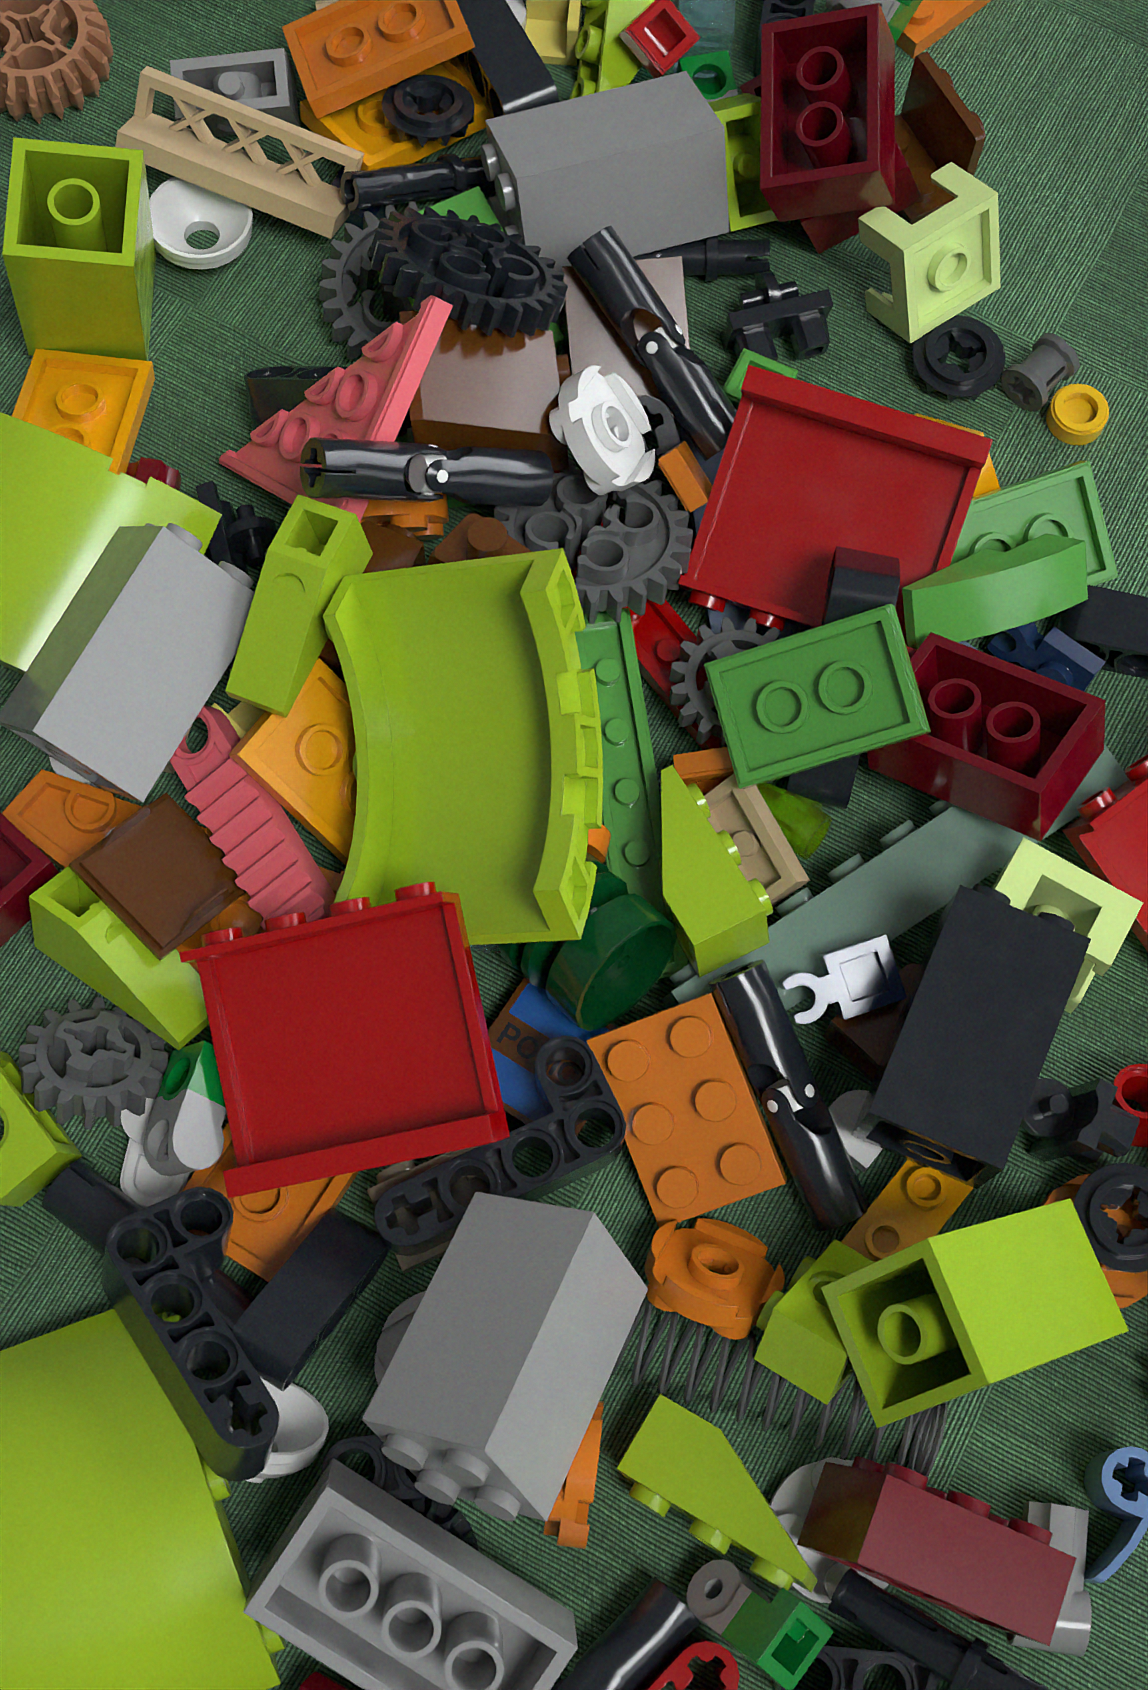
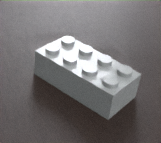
M334 1458L253 1577L243 1613L364 1690H550L578 1649L575 1618L572 1611Z

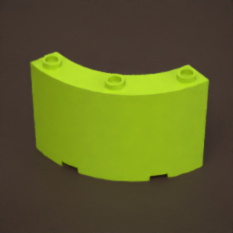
M0 412V665L22 675L25 674L119 526H145L146 523L166 528L168 523L176 524L201 541L203 545L199 552L204 555L222 514L152 477L145 484L123 472L117 475L109 471L113 458L44 428Z
M563 548L344 576L323 614L326 633L334 643L345 678L356 751L353 756V771L357 780V798L353 838L347 866L334 903L369 897L371 907L396 902L394 890L425 882H435L437 892L459 893L469 945L581 940L590 908L597 866L592 861H585L589 829H601L603 753L594 668L581 669L575 632L584 630L586 624L575 582Z
M114 1308L0 1351V1690H267L280 1685L281 1681L275 1653L286 1649L285 1639L243 1613L251 1582L222 1503V1499L231 1496L229 1481L217 1476L207 1465ZM166 1312L157 1314L159 1318L165 1321L176 1322L182 1320L181 1316L177 1314L168 1317Z

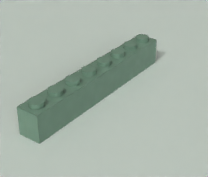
M1105 744L1104 751L1044 838L1079 816L1080 814L1076 807L1086 798L1108 786L1113 792L1129 780ZM940 799L929 807L935 818L922 827L916 829L912 821L908 820L878 840L885 850L866 863L858 853L827 874L833 885L814 897L808 887L777 906L775 909L782 919L768 927L770 943L700 978L691 963L670 977L676 988L661 1000L666 1008L709 993L711 989L708 983L712 979L736 967L762 959L767 965L787 1011L810 996V992L804 985L788 990L781 989L778 981L782 977L792 972H805L815 976L824 974L818 955L879 934H886L888 942L892 941L949 903L960 885L971 888L1007 864L1023 838L1035 844L1039 841Z

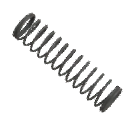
M646 1296L610 1376L616 1372L644 1311L631 1376L632 1385H638L646 1372L661 1335L671 1317L657 1386L658 1394H664L671 1382L689 1338L697 1325L683 1401L686 1405L692 1401L711 1354L721 1335L716 1332L714 1333L696 1372L704 1324L691 1320L669 1367L678 1313L666 1311L641 1364L652 1311V1304ZM750 1331L746 1338L741 1339L724 1377L729 1339L723 1337L709 1407L711 1414L717 1411L735 1366L749 1341L746 1370L735 1417L737 1423L743 1420L757 1383L765 1368L764 1365L759 1363L751 1380L756 1351V1336L752 1331ZM774 1371L761 1427L763 1432L769 1429L788 1380L782 1377L778 1385L780 1375ZM855 1372L851 1374V1376L854 1374L855 1377L854 1394L847 1432L840 1453L842 1459L848 1455L855 1430L867 1404L864 1395L860 1401L861 1387ZM851 1376L828 1405H823L821 1420L814 1443L816 1450L821 1448L832 1414ZM798 1388L788 1433L790 1441L796 1436L802 1416L811 1397L810 1394L801 1388ZM947 1402L906 1417L902 1444L895 1464L904 1465L910 1439L919 1421L910 1452L908 1469L928 1478L942 1441L948 1411ZM887 1425L879 1428L876 1427L874 1440L868 1455L869 1460L875 1462Z

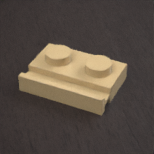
M733 773L704 796L711 813L708 821L716 833L724 829L731 836L741 858V865L738 866L747 881L753 878H757L771 901L772 907L810 881L757 786L739 789L735 773Z

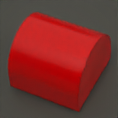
M654 0L618 34L654 79L665 74L700 39V36L671 0Z

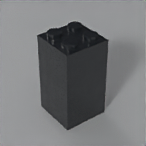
M960 885L937 920L851 1135L922 1166L935 1169L945 1176L978 1189L1005 1167L1091 938L1076 933L1074 924L1061 916L1048 912H1038L1036 915L1011 906V900L998 890L981 885L972 886L971 889Z

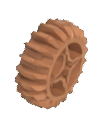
M0 0V52L3 49L5 54L0 59V113L8 110L16 122L21 120L27 113H31L32 117L40 124L46 113L54 112L62 120L64 109L69 106L83 111V96L99 97V82L109 80V64L113 62V47L109 38L111 35L107 21L103 19L102 13H99L98 7L93 0ZM73 37L76 41L73 47L68 49L66 44Z

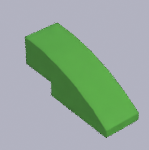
M1045 533L1007 552L986 548L902 588L907 646L918 649L930 632L955 642L995 634L1059 613L1087 600L1086 541Z

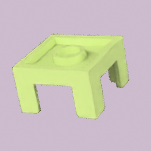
M952 162L932 173L931 182L956 199L915 224L911 225L885 206L876 207L858 218L861 242L889 262L891 269L893 296L885 292L880 294L875 289L869 288L865 291L867 312L910 344L1001 288L998 192Z
M1026 838L1022 839L991 887L1005 894L1011 900V906L1036 915L1038 912H1048L1061 916L1074 924L1076 933L1091 938L1064 1009L1070 1014L1081 1002L1095 973L1103 976L1111 967L1143 902Z

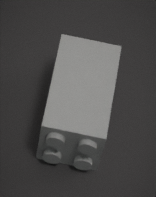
M686 71L485 120L489 144L480 146L481 159L486 177L489 182L494 181L496 196L488 198V204L506 235L520 234L522 235L520 243L524 246H539L541 248L539 257L554 259L556 261L555 270L561 271L562 266H571L567 260L568 255L588 238L610 225L616 231L632 257L729 232L724 126Z
M146 523L145 526H119L1 709L0 725L97 787L144 802L237 653L255 594L250 589L254 584L253 579L230 563L220 561L219 565L213 563L199 552L203 545L201 541L176 524L168 523L166 528Z
M475 1192L362 1420L383 1441L384 1444L381 1448L383 1454L395 1463L408 1468L417 1478L414 1485L425 1496L447 1505H453L457 1497L474 1502L484 1512L505 1521H514L517 1514L547 1522L648 1288L595 1212Z

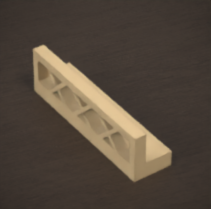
M146 66L140 72L134 115L117 131L115 147L143 150L145 165L330 239L349 217L351 210L348 209V204L343 202L341 188L321 181L311 162L324 157L344 165L345 173L346 171H360L364 153L149 66ZM155 90L172 96L185 117L173 122L153 114L152 107ZM213 113L227 118L238 139L226 143L214 138L203 118ZM267 135L281 140L293 160L282 165L268 160L257 140Z

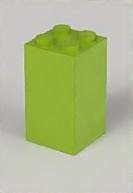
M13 137L2 256L28 355L33 356L36 349L148 361L156 254L144 151Z
M1070 1198L927 1238L821 1287L877 1428L1129 1331Z

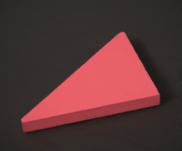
M432 295L427 297L420 303L421 308L415 317L404 325L398 322L393 323L361 348L364 355L346 369L337 366L304 392L306 400L290 412L283 409L278 411L250 433L252 441L237 452L229 449L219 458V464L293 504L298 494L310 498L302 487L300 466L322 467V465L300 463L302 450L310 438L395 442L453 305ZM311 498L357 515L359 522L369 500Z

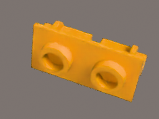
M907 1160L841 1243L873 1262H877L922 1240L936 1236L974 1188L945 1176L935 1169Z

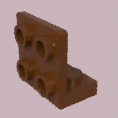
M928 52L915 56L901 114L895 116V139L923 198L895 213L911 225L956 199L932 183L931 174L952 162L974 176L986 140L981 119L975 112L968 110L956 93L948 72L942 68L939 69Z

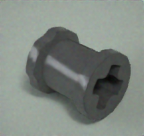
M1044 333L1033 344L1032 352L1020 364H1012L1003 371L1001 375L1002 387L1012 402L1020 408L1036 412L1046 404L1048 393L1061 380H1069L1079 369V358L1075 350L1063 338L1053 333Z

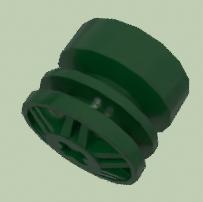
M588 852L585 862L592 861L597 866L590 908L581 940L498 944L502 958L513 968L522 971L524 978L529 983L540 988H546L549 1001L574 1024L584 1030L592 1031L604 1028L624 1016L647 994L661 976L673 954L677 933L673 922L643 897L636 893L628 894L626 882L610 872L605 864Z

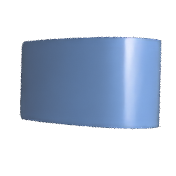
M1129 1446L1101 1452L1090 1460L1085 1469L1084 1486L1087 1496L1092 1503L1105 1513L1124 1520L1109 1546L1085 1570V1583H1103L1135 1550L1148 1529V1452L1142 1448ZM1126 1468L1125 1478L1135 1483L1134 1492L1121 1494L1122 1484L1112 1478L1113 1470Z

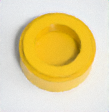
M1066 385L1053 396L1046 413L1047 426L1051 433L1060 441L1070 445H1085L1093 442L1101 434L1109 417V406L1105 397L1089 385Z

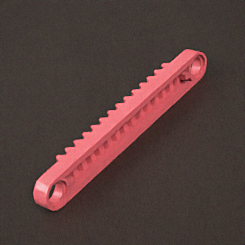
M204 705L196 719L201 718L207 726L208 738L205 746L200 751L192 753L187 747L185 735L169 761L188 791L184 797L200 811L197 819L212 831L213 834L209 838L210 841L225 853L222 861L237 873L238 877L235 879V883L250 895L251 898L247 902L250 908L262 915L263 920L260 925L266 931L264 920L299 912H305L307 922L331 917L329 905L334 904L335 893L280 803L228 755L241 740L229 719L221 710Z

